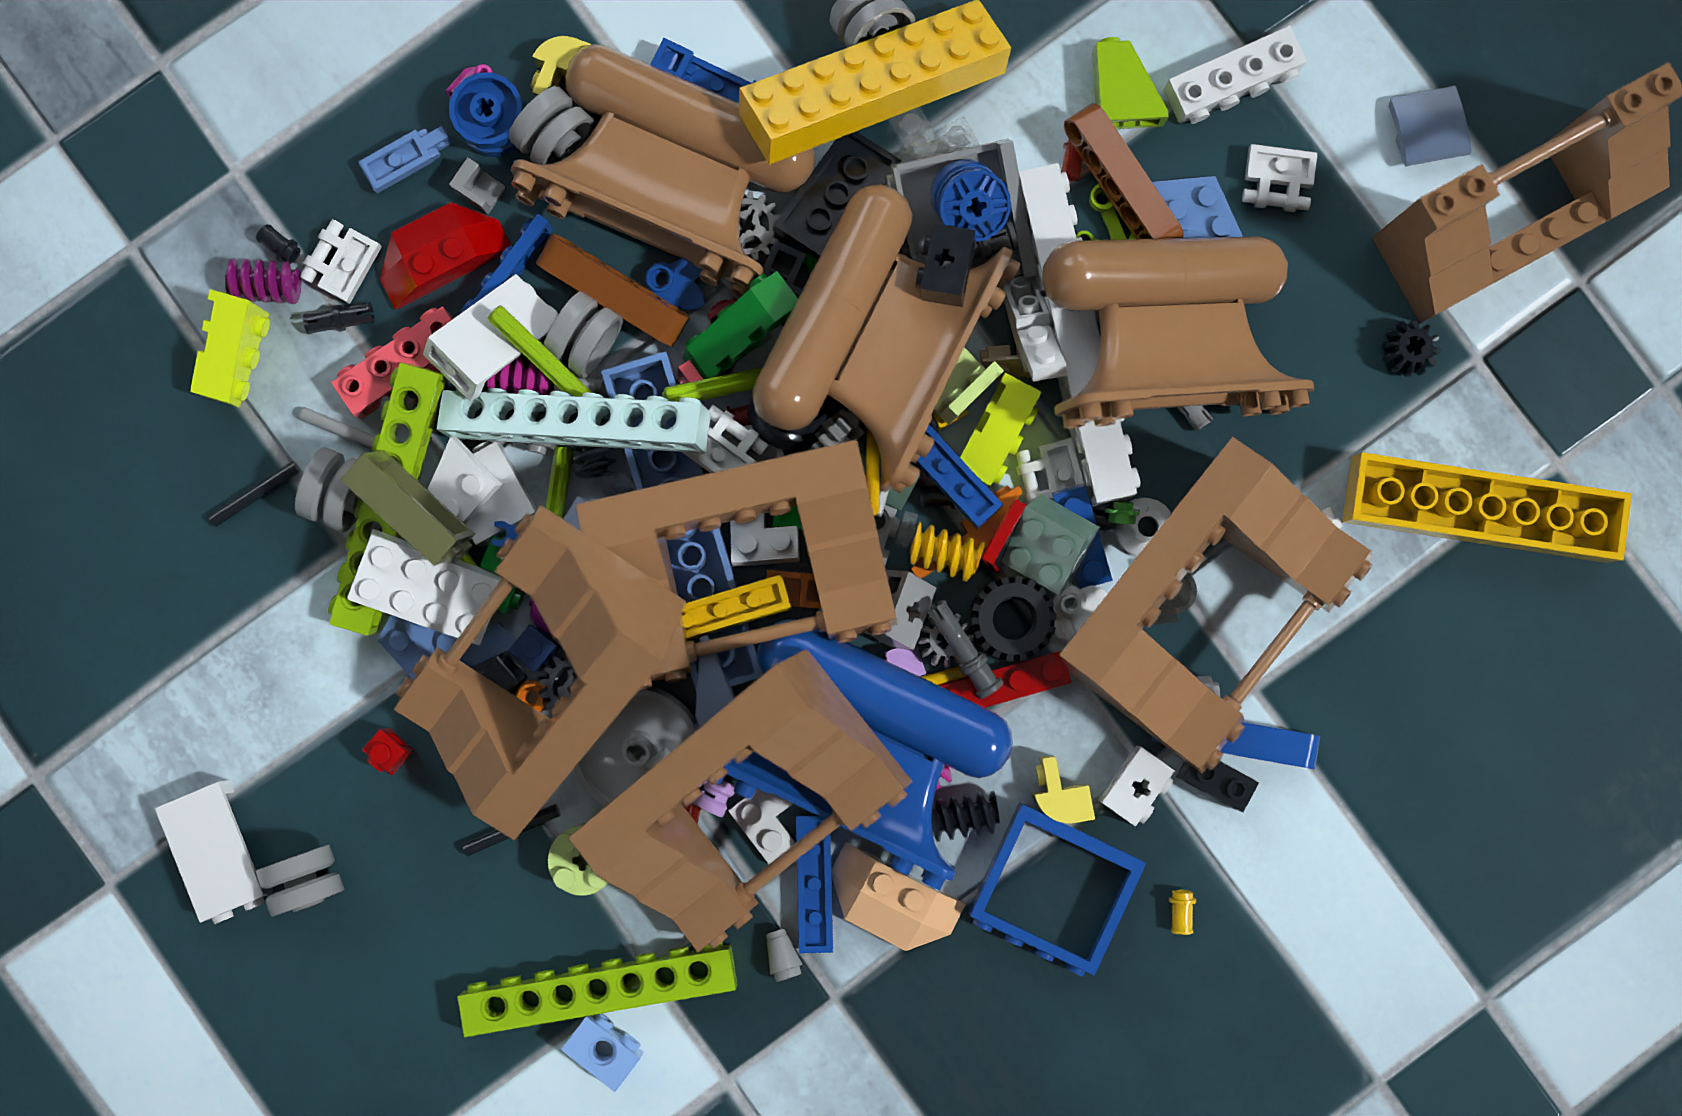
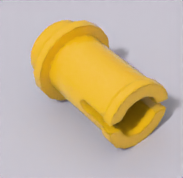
M1173 890L1172 896L1169 897V902L1172 903L1171 932L1181 935L1193 934V904L1196 903V898L1193 897L1192 891Z

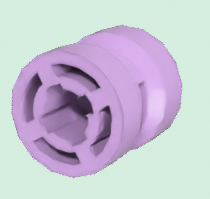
M724 779L721 784L715 783L711 786L707 781L704 783L703 794L694 800L693 803L714 815L723 817L727 809L726 802L735 793L733 791L735 784Z

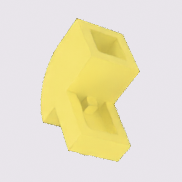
M569 36L554 37L542 43L532 56L537 67L541 68V71L537 70L531 82L534 96L536 97L550 87H558L561 78L566 76L569 61L580 49L592 44Z
M1056 756L1039 757L1040 765L1035 766L1036 778L1039 786L1044 785L1045 791L1032 793L1038 808L1051 819L1061 823L1094 820L1095 816L1089 785L1079 784L1061 787Z

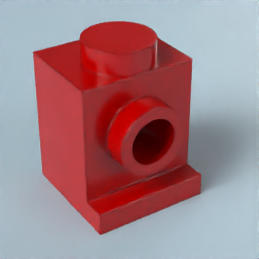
M391 728L380 729L362 750L369 756L366 760L372 767L380 772L385 770L392 776L415 749Z

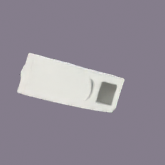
M1018 276L1011 281L1006 280L1002 287V290L1006 292L1004 302L1012 334L1025 372L1029 371L1033 382L1067 376V365L1050 327L1049 311L1034 276L1027 278Z

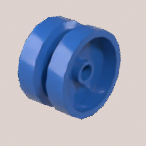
M493 72L476 73L465 78L454 89L449 101V117L457 133L474 152L486 157H502L517 149L510 142L508 136L515 119L526 105L517 88L506 77Z

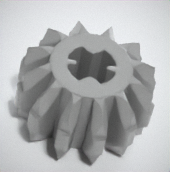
M956 613L954 616L959 622L961 615ZM929 616V622L934 628L931 629L923 625L921 631L929 634L928 638L921 637L917 640V644H929V648L921 652L922 657L928 656L933 651L935 655L931 660V665L936 666L941 656H943L944 668H950V656H953L955 662L960 665L961 662L950 645H947L944 649L939 647L938 643L941 641H937L936 638L938 633H942L931 616ZM969 622L964 623L961 627L965 631L969 629L971 625ZM967 635L970 641L975 640L974 635Z

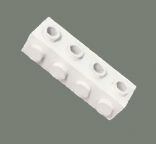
M1288 26L1170 78L1163 90L1179 124L1181 125L1187 121L1195 124L1210 116L1209 112L1220 107L1221 111H1225L1240 102L1239 98L1248 94L1253 98L1265 93L1270 89L1269 85L1280 81L1281 84L1291 82L1300 76L1299 71L1307 60L1291 26Z

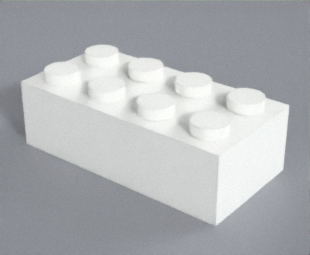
M373 529L347 600L458 638L503 577L454 559L450 564L444 562L433 566L407 541ZM489 621L474 639L473 644L480 646Z

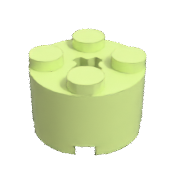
M586 823L575 825L561 833L553 842L548 855V867L554 883L560 889L574 895L596 893L609 883L599 878L589 864L585 867L582 861H578V856L581 854L569 839L572 834Z

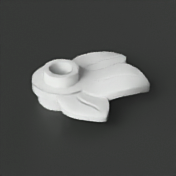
M1070 585L1060 595L1054 593L1052 600L1054 602L1053 609L1057 613V620H1055L1054 624L1056 636L1064 643L1069 642L1108 592L1094 585L1082 589ZM1068 598H1074L1075 600L1071 607L1064 606V602Z

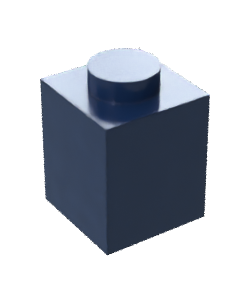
M529 624L508 652L533 672H541L543 670L542 665L548 664L552 659L551 655L556 654L562 646L536 625Z

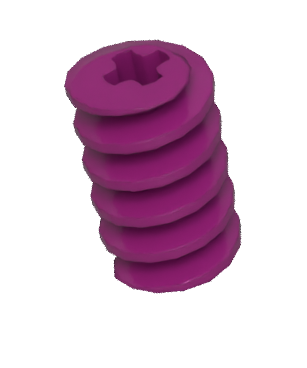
M231 258L225 273L226 294L242 299L246 298L250 302L260 299V301L268 303L273 299L278 304L283 303L285 300L289 304H296L301 294L302 281L301 277H299L301 273L298 268L292 271L288 261L283 262L280 271L278 270L277 262L274 260L270 261L268 270H265L262 260H257L255 268L252 269L249 259H244L241 268H239L237 260Z

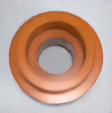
M535 680L523 682L515 692L517 698L539 712L545 709L543 703L548 699V697L542 698L539 696L538 691L545 688V685ZM532 690L538 694V700L534 704L527 700V694Z

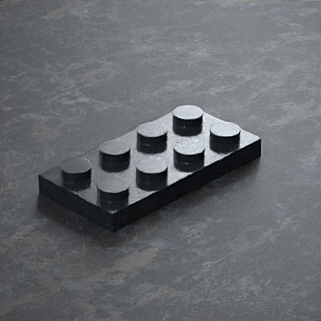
M857 131L837 138L774 223L773 231L819 260L850 198L857 190L878 184L886 186V175L891 174L889 165L901 163L902 160Z

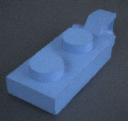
M443 126L430 133L426 129L421 131L415 129L360 160L358 163L373 190L378 194L433 163L434 160L441 156L439 151L453 143Z

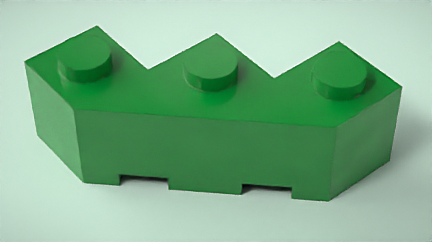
M778 271L769 277L763 274L749 284L750 289L734 304L723 308L717 314L718 319L703 333L696 334L686 342L685 345L687 347L682 359L684 362L690 360L703 379L732 373L739 360L763 345L768 334L788 320L798 298Z

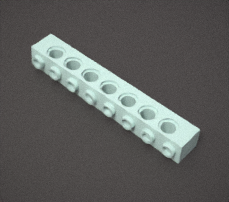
M456 388V391H442L437 430L449 438L457 436L458 439L706 453L711 413L700 403V400L688 397L680 398V402H672L660 396H648L647 400H635L632 396L617 394L614 396V399L603 398V396L595 393H583L582 397H571L570 394L561 391H552L550 395H539L538 392L523 389L519 390L518 394H511L502 389L488 388L487 392H481L477 398L470 402ZM482 408L481 414L474 418L476 411ZM514 409L511 418L505 420L507 413ZM546 410L545 417L537 422L538 415ZM578 412L577 419L573 423L568 424L570 416ZM611 414L609 421L605 425L600 426L601 419L605 415ZM643 415L642 423L637 427H632L634 420L638 416ZM676 417L674 426L665 429L666 422L670 418Z

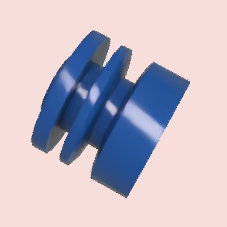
M972 159L956 160L943 167L934 178L930 190L931 206L943 225L973 229L976 232L977 242L985 241L996 235L1006 224L1011 211L1010 194L1005 183L982 162ZM976 198L978 200L975 203L976 208L971 210L969 208L972 204L971 199Z

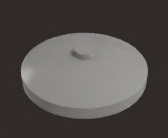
M656 687L638 690L574 767V772L586 792L595 801L606 807L649 771L645 765L660 750L666 747L672 752L695 733L693 725L698 722L691 711L668 692Z

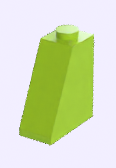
M1107 37L1100 42H1096L1092 52L1095 103L1101 106L1116 129L1163 127L1169 117L1168 109L1130 40L1120 41L1118 37Z

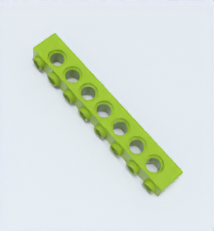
M400 362L399 368H395L391 375L390 387L393 390L390 401L387 400L382 408L381 420H384L381 434L378 433L375 436L372 452L385 450L391 457H396L400 465L419 481L447 378L440 372ZM411 391L415 392L418 396V405L413 410L409 409L406 405V396ZM401 424L406 425L409 429V438L404 443L397 437V429ZM359 499L354 512V517L358 519L355 530L349 533L345 548L349 552L346 563H342L339 568L337 582L340 585L337 595H334L330 601L328 614L331 615L329 625L369 636L378 632L383 612L347 600L371 536V525L377 522L381 525L383 533L402 540L403 537L363 500Z
M721 942L714 949L706 945L699 952L697 950L689 951L688 946L677 947L668 950L669 955L656 957L655 952H648L636 955L635 961L622 963L621 958L608 959L601 962L602 967L591 969L588 968V964H579L568 967V973L556 975L554 970H544L534 973L533 979L521 981V975L510 976L500 979L501 984L488 986L487 981L468 984L467 990L458 995L464 1037L734 991L738 984L731 944L723 945ZM701 961L708 967V974L705 977H696L691 973L690 965L693 962ZM661 967L670 968L675 976L674 981L671 983L661 982L657 977V970ZM627 973L636 974L641 981L640 987L637 989L628 988L623 981L624 975ZM600 979L604 981L607 986V992L603 995L595 994L590 988L591 980ZM557 986H569L573 992V998L569 1001L560 999L557 995ZM525 991H533L538 995V1006L533 1007L525 1003L523 999ZM491 997H500L504 1001V1012H496L491 1008Z

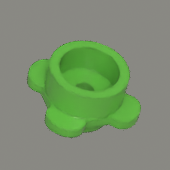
M1113 501V507H1106L1105 512L1109 513L1108 522L1135 524L1136 515H1139L1140 509L1133 508L1134 503Z

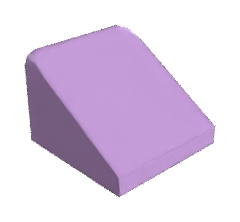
M917 643L914 650L895 648L884 652L888 662L918 676L926 674Z

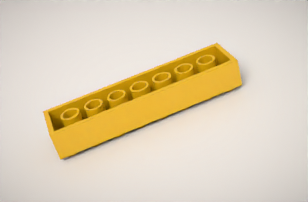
M974 0L743 86L739 89L738 114L770 165L1003 75L1006 72L1011 46L979 0Z
M1361 452L1350 459L1342 523L1611 563L1624 561L1632 493Z

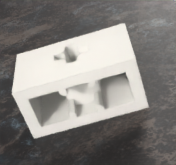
M1136 746L1101 794L1098 801L1136 827L1138 822L1143 824L1150 817L1154 810L1151 804L1158 794L1163 796L1170 789L1174 782L1171 776L1175 770L1143 747ZM1145 780L1142 784L1143 788L1146 789L1143 794L1136 793L1133 796L1135 788L1132 786L1133 782L1141 783Z

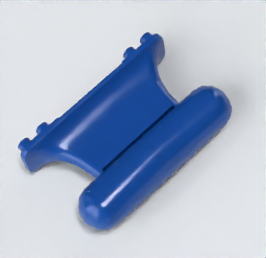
M794 618L782 619V620H778L777 622H775V623L772 624L771 626L778 625V624H782V623H787V622H791V621H795V620H799V619H794ZM819 628L759 643L757 661L763 675L778 663L807 649L912 780L904 789L908 794L904 799L892 808L886 803L877 810L881 817L866 829L860 824L851 832L884 847V850L892 853L893 856L890 860L892 863L890 866L893 869L909 875L914 864L923 868L922 882L934 889L941 890L945 879L953 881L956 875L955 866L940 854L932 834V805L939 777L944 765L975 778L988 777L1002 769L1010 757L1013 746L1012 731L1007 721L997 713L849 642L837 643L836 639L829 640L828 633L826 631L820 632ZM755 751L739 764L733 759L725 766L728 771L727 774L738 779L733 791L743 797L752 799L757 789L767 794L777 795L824 819L833 814V808L823 796L792 778L786 770ZM726 775L716 783L721 784V782L724 781ZM840 825L841 827L850 831V829L847 826Z

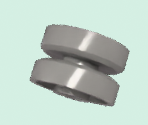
M837 0L831 9L829 19L833 32L845 44L846 48L916 22L914 14L902 0Z
M553 86L541 92L524 107L510 128L508 138L522 153H531L530 159L532 163L540 165L552 164L570 156L581 147L590 136L594 127V121L581 107L572 108L573 101L571 97L560 87Z
M579 291L566 303L556 317L546 336L544 346L561 363L568 359V369L582 379H587L599 367L613 346L621 330L623 316L610 308H603L598 311L597 300Z
M326 447L319 449L308 463L299 483L295 498L296 515L314 522L323 518L325 526L343 533L347 532L358 519L354 517V512L360 498L340 479L357 459L351 458L345 462L342 453Z
M330 844L255 871L260 887L267 889L283 883L285 890L271 894L266 898L265 902L270 917L293 910V912L323 902L325 897L345 890L339 873L332 872L318 878L315 871L329 867L334 863L335 859Z

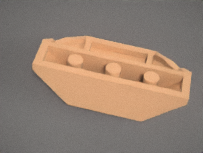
M847 841L845 842L831 869V876L846 921L904 951L951 935L966 903L941 890L926 885L922 880L910 874L906 875L893 869L890 866L891 864Z

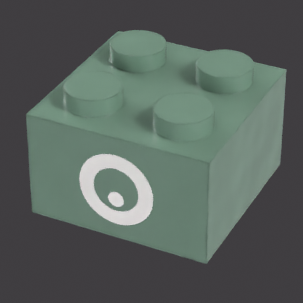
M1040 494L1025 507L1001 562L1060 595L1074 582L1098 532L1099 526Z

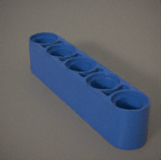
M1242 722L1245 728L1234 743L1228 740L1220 750L1224 754L1315 770L1320 736ZM1152 736V738H1151L1152 741H1157V742H1159L1157 739H1155V738Z

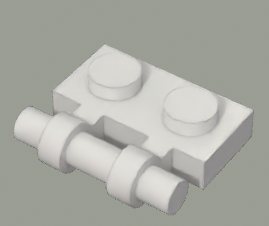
M1251 144L1248 149L1245 180L1258 182L1257 190L1244 189L1242 202L1254 203V207L1265 208L1266 205L1283 207L1284 211L1295 212L1296 209L1308 211L1311 198L1299 196L1300 187L1310 189L1314 185L1317 153ZM1270 183L1286 185V194L1269 192Z
M332 219L327 229L321 230L318 236L320 241L312 255H307L303 264L306 266L299 277L312 283L317 273L323 274L317 286L350 304L382 246L349 228L344 239L338 237L344 225ZM333 246L338 250L330 264L327 265L323 262Z
M712 405L709 409L711 413L710 419L716 424L712 429L709 427L706 453L682 452L708 472L714 473L756 463L746 452L751 448L761 455L768 444L758 438L759 433L752 428L747 430L732 419L734 417L733 414L727 410L723 412ZM724 430L741 441L737 447L721 436Z
M1072 438L1039 446L1038 450L1041 460L1032 462L1029 450L1016 453L1019 466H1016L1019 477L1022 476L1027 495H1024L1026 505L1040 494L1053 500V492L1084 483ZM1044 470L1049 489L1040 491L1035 472Z

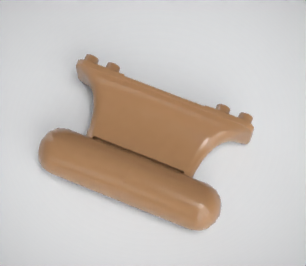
M592 44L580 49L569 61L565 76L566 90L578 106L601 117V119L581 147L561 161L540 165L521 159L515 160L511 167L513 175L511 184L518 190L515 195L516 199L528 206H534L536 199H541L549 203L546 211L555 218L564 219L567 212L582 218L587 217L693 263V266L702 269L699 276L702 281L713 286H717L721 278L733 283L730 288L731 293L741 298L750 289L749 284L757 277L763 275L764 271L758 262L745 254L739 239V215L748 183L750 181L768 190L780 193H788L800 188L813 172L816 160L814 148L769 165L738 114V102L611 47Z
M878 184L857 190L850 198L755 381L752 396L758 415L770 426L784 430H798L809 425L817 416L827 395L837 400L865 424L877 443L881 458L880 491L886 493L893 489L901 493L905 486L910 488L913 485L920 469L912 466L910 462L915 464L920 456L926 457L933 446L934 439L924 433L932 419L931 414L979 316L986 319L992 309L997 310L1006 296V292L1001 288L1006 280L1011 281L1019 270L1020 263L1011 258L1012 250L1002 247L986 263L976 268H971L963 307L923 301L920 288L916 287L918 268L925 267V264L899 253L909 235L913 213L907 199L896 189Z
M1260 236L1072 241L1058 245L1050 253L1043 265L1042 282L1046 294L1058 308L1069 311L1099 310L1101 332L1099 358L1091 380L1079 394L1054 407L1055 415L1063 416L1064 428L1085 426V421H1094L1096 427L1109 426L1116 423L1115 419L1134 416L1133 410L1219 404L1221 406L1240 405L1241 416L1250 417L1262 414V410L1269 409L1270 415H1279L1290 412V408L1309 405L1308 393L1314 391V382L1308 379L1290 377L1279 372L1269 364L1255 343L1244 304H1258L1270 301L1282 290L1287 281L1288 262L1282 249L1273 240Z

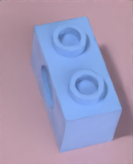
M603 1013L586 1016L562 1047L561 1051L616 1092L641 1059L644 1053L639 1049L641 1044L630 1034L625 1033L621 1035L613 1028L614 1023ZM597 1042H609L613 1047V1054L609 1056L601 1055L596 1047Z

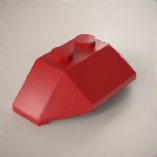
M450 202L391 232L380 281L394 309L397 310L501 257L504 250L511 243L498 219Z

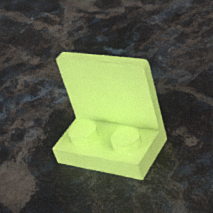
M964 347L934 411L949 425L1004 370L995 361L985 369Z

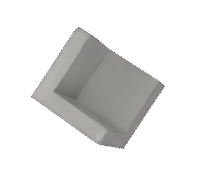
M468 157L449 183V186L456 194L486 214L490 213L505 191V186L485 173L479 164Z

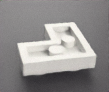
M765 513L756 515L755 520L747 523H735V520L730 521L731 563L733 567L800 562L798 526L766 528Z
M757 789L752 799L745 797L732 807L729 813L767 863L770 864L796 843L776 817L793 803L772 793L767 794Z

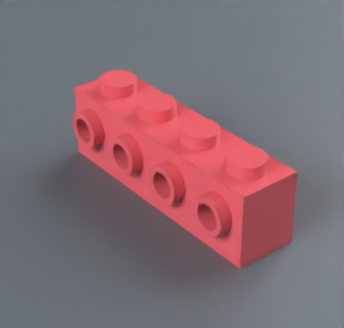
M443 306L439 309L432 308L426 311L420 317L421 321L411 328L404 327L392 336L393 340L384 347L379 345L372 348L365 354V360L356 366L354 364L348 365L337 373L338 378L332 381L331 384L353 416L363 420L382 407L387 400L390 401L393 390L390 387L391 375L395 368H399L400 362L410 363L423 368H427L428 364L434 366L423 355L428 337L453 320L451 314Z

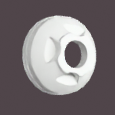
M1138 498L1130 501L1134 503L1133 508L1140 509L1139 515H1136L1135 524L1116 523L1114 536L1118 545L1124 552L1136 558L1153 537L1143 536L1139 532V520L1143 517L1153 518L1157 524V532L1171 515L1170 510L1164 504L1151 498Z

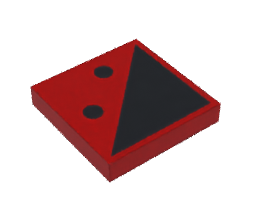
M1017 499L1011 504L981 556L987 568L996 574H999L1004 565L1001 560L1027 506Z

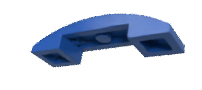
M664 37L650 64L738 103L739 89L751 84V82L694 56V51Z

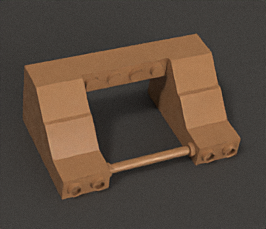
M1669 62L1609 94L1543 145L1499 169L1488 173L1483 164L1420 197L1372 237L1420 324L1670 187L1668 147L1671 145L1668 106L1682 97V83ZM1551 157L1575 200L1489 247L1491 240L1486 205L1500 195L1497 190L1498 185Z
M1232 437L1059 656L1075 678L1202 774L1206 768L1212 770L1219 763L1224 755L1220 750L1229 740L1231 743H1234L1245 728L1242 725L1244 717L1239 711L1242 708L1240 704L1314 610L1319 611L1320 608H1323L1329 613L1334 606L1340 608L1352 592L1348 589L1356 578L1361 581L1370 571L1373 565L1369 562L1372 551L1336 527L1271 462ZM1221 538L1304 595L1302 597L1304 602L1229 696L1225 695L1223 699L1208 689L1188 669L1142 630L1144 626L1149 628L1157 620L1161 613L1158 608L1166 598L1172 600L1177 595L1183 584L1180 581L1188 571L1193 573L1204 559L1202 553L1208 545H1216Z
M856 440L576 504L582 533L677 596L666 539L672 540L684 537L686 531L698 528L703 532L716 530L721 527V523L735 520V523H747L755 520L756 515L770 512V515H781L790 512L791 507L798 506L822 611L816 612V617L799 619L700 642L695 645L693 641H687L681 613L663 661L639 690L650 688L653 681L665 679L666 683L686 679L687 673L694 672L692 662L698 661L697 656L701 657L817 630L818 628L820 632L827 631L829 640L836 639L837 643H846L856 640L857 634L870 631L871 635H880L890 632L892 630L891 626L897 625V617Z
M540 505L533 516L528 513L524 515L514 530L519 534L515 541L508 538L496 556L502 560L495 572L503 578L448 652L437 646L429 658L424 654L412 670L416 674L414 679L406 677L397 690L396 695L401 698L394 708L395 711L430 733L447 771L454 775L472 814L513 840L517 838L663 661L686 601L542 505ZM514 586L532 596L551 634L559 639L578 675L569 689L572 692L568 698L563 695L560 697L551 711V714L554 715L551 719L459 661Z
M805 649L772 667L572 834L569 839L599 878L635 896L638 902L673 919L693 947L699 952L706 945L714 949L728 937L725 930L732 925L738 930L753 917L749 911L758 904V901L754 898L758 890L840 825L847 826L850 831L860 824L866 829L881 817L877 810L886 803L892 808L908 795L904 789L912 780L811 653ZM755 751L786 770L792 778L823 796L833 808V814L750 880L742 882L681 802L685 807L703 794L699 787L708 781L712 786L728 773L725 766L733 759L739 764Z

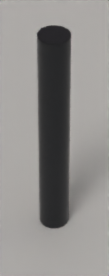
M294 461L290 462L208 516L210 522L215 527L222 524L300 473L299 467Z
M557 804L538 811L521 833L560 817L561 813ZM496 829L462 844V848L468 857L510 837Z

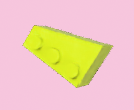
M209 289L208 300L214 301L211 320L205 319L203 321L202 331L208 332L204 351L199 350L197 352L190 392L240 408L241 402L249 394L250 383L248 379L251 370L255 369L259 362L260 351L258 348L261 339L269 331V313L249 300Z
M1007 373L1004 374L960 456L963 462L988 488H990L993 482L998 485L1001 482L1008 468L1003 465L1008 453L1015 455L1023 440V437L1019 436L1024 424L1031 425L1039 410L1034 405L1041 391Z

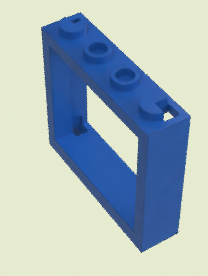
M1019 802L968 913L970 917L974 918L972 924L985 931L991 932L992 928H996L1005 933L1003 939L1014 945L1022 947L1025 942L1036 948L1034 951L1036 955L1053 962L1054 957L1067 962L1065 968L1083 977L1085 972L1095 976L1146 863ZM1026 821L1128 869L1127 875L1088 959L985 911L986 905Z

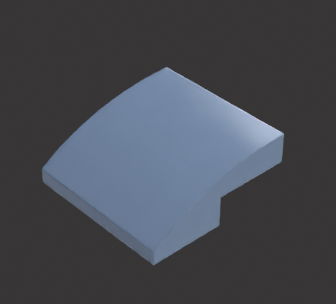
M1456 86L1392 97L1390 99L1388 107L1398 131L1395 141L1405 167L1470 155L1472 149L1468 126Z

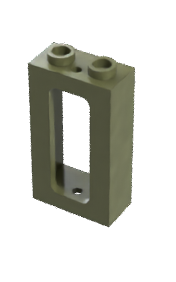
M385 450L363 453L340 479L433 566L444 562L450 564L455 558L460 560L472 547L469 541L475 533Z

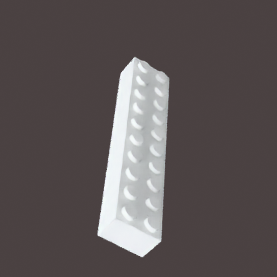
M1059 163L1019 171L1038 274L1034 278L1049 311L1050 327L1067 365V376L1057 377L1062 401H1065L1079 394L1091 380L1099 358L1101 336L1097 327V323H1100L1099 310L1069 311L1058 308L1047 296L1043 286V265L1050 253L1060 244L1083 241L1081 237L1076 238L1073 225H1077V214L1074 205H1068L1066 193L1070 191L1066 172L1061 173ZM1115 419V424L1096 427L1094 421H1085V426L1069 429L1092 508L1112 504L1113 501L1128 500L1137 494L1136 488L1140 487L1138 471L1136 467L1131 468L1128 455L1132 454V445L1129 435H1123L1120 422L1124 421V419Z

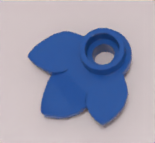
M679 259L672 264L657 262L646 271L645 283L647 288L674 306L686 310H694L705 305L703 291L695 282L700 276L702 269L693 266V263L684 259ZM661 273H665L668 277L665 285L657 283V277Z

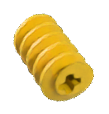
M919 521L909 552L911 564L915 565L920 557H922L924 568L928 569L935 561L938 573H941L948 565L950 566V577L954 578L959 570H963V581L967 582L977 570L985 542H981L978 548L974 549V539L968 538L964 545H961V535L958 533L948 541V532L945 529L935 537L933 525H930L922 533L921 522Z

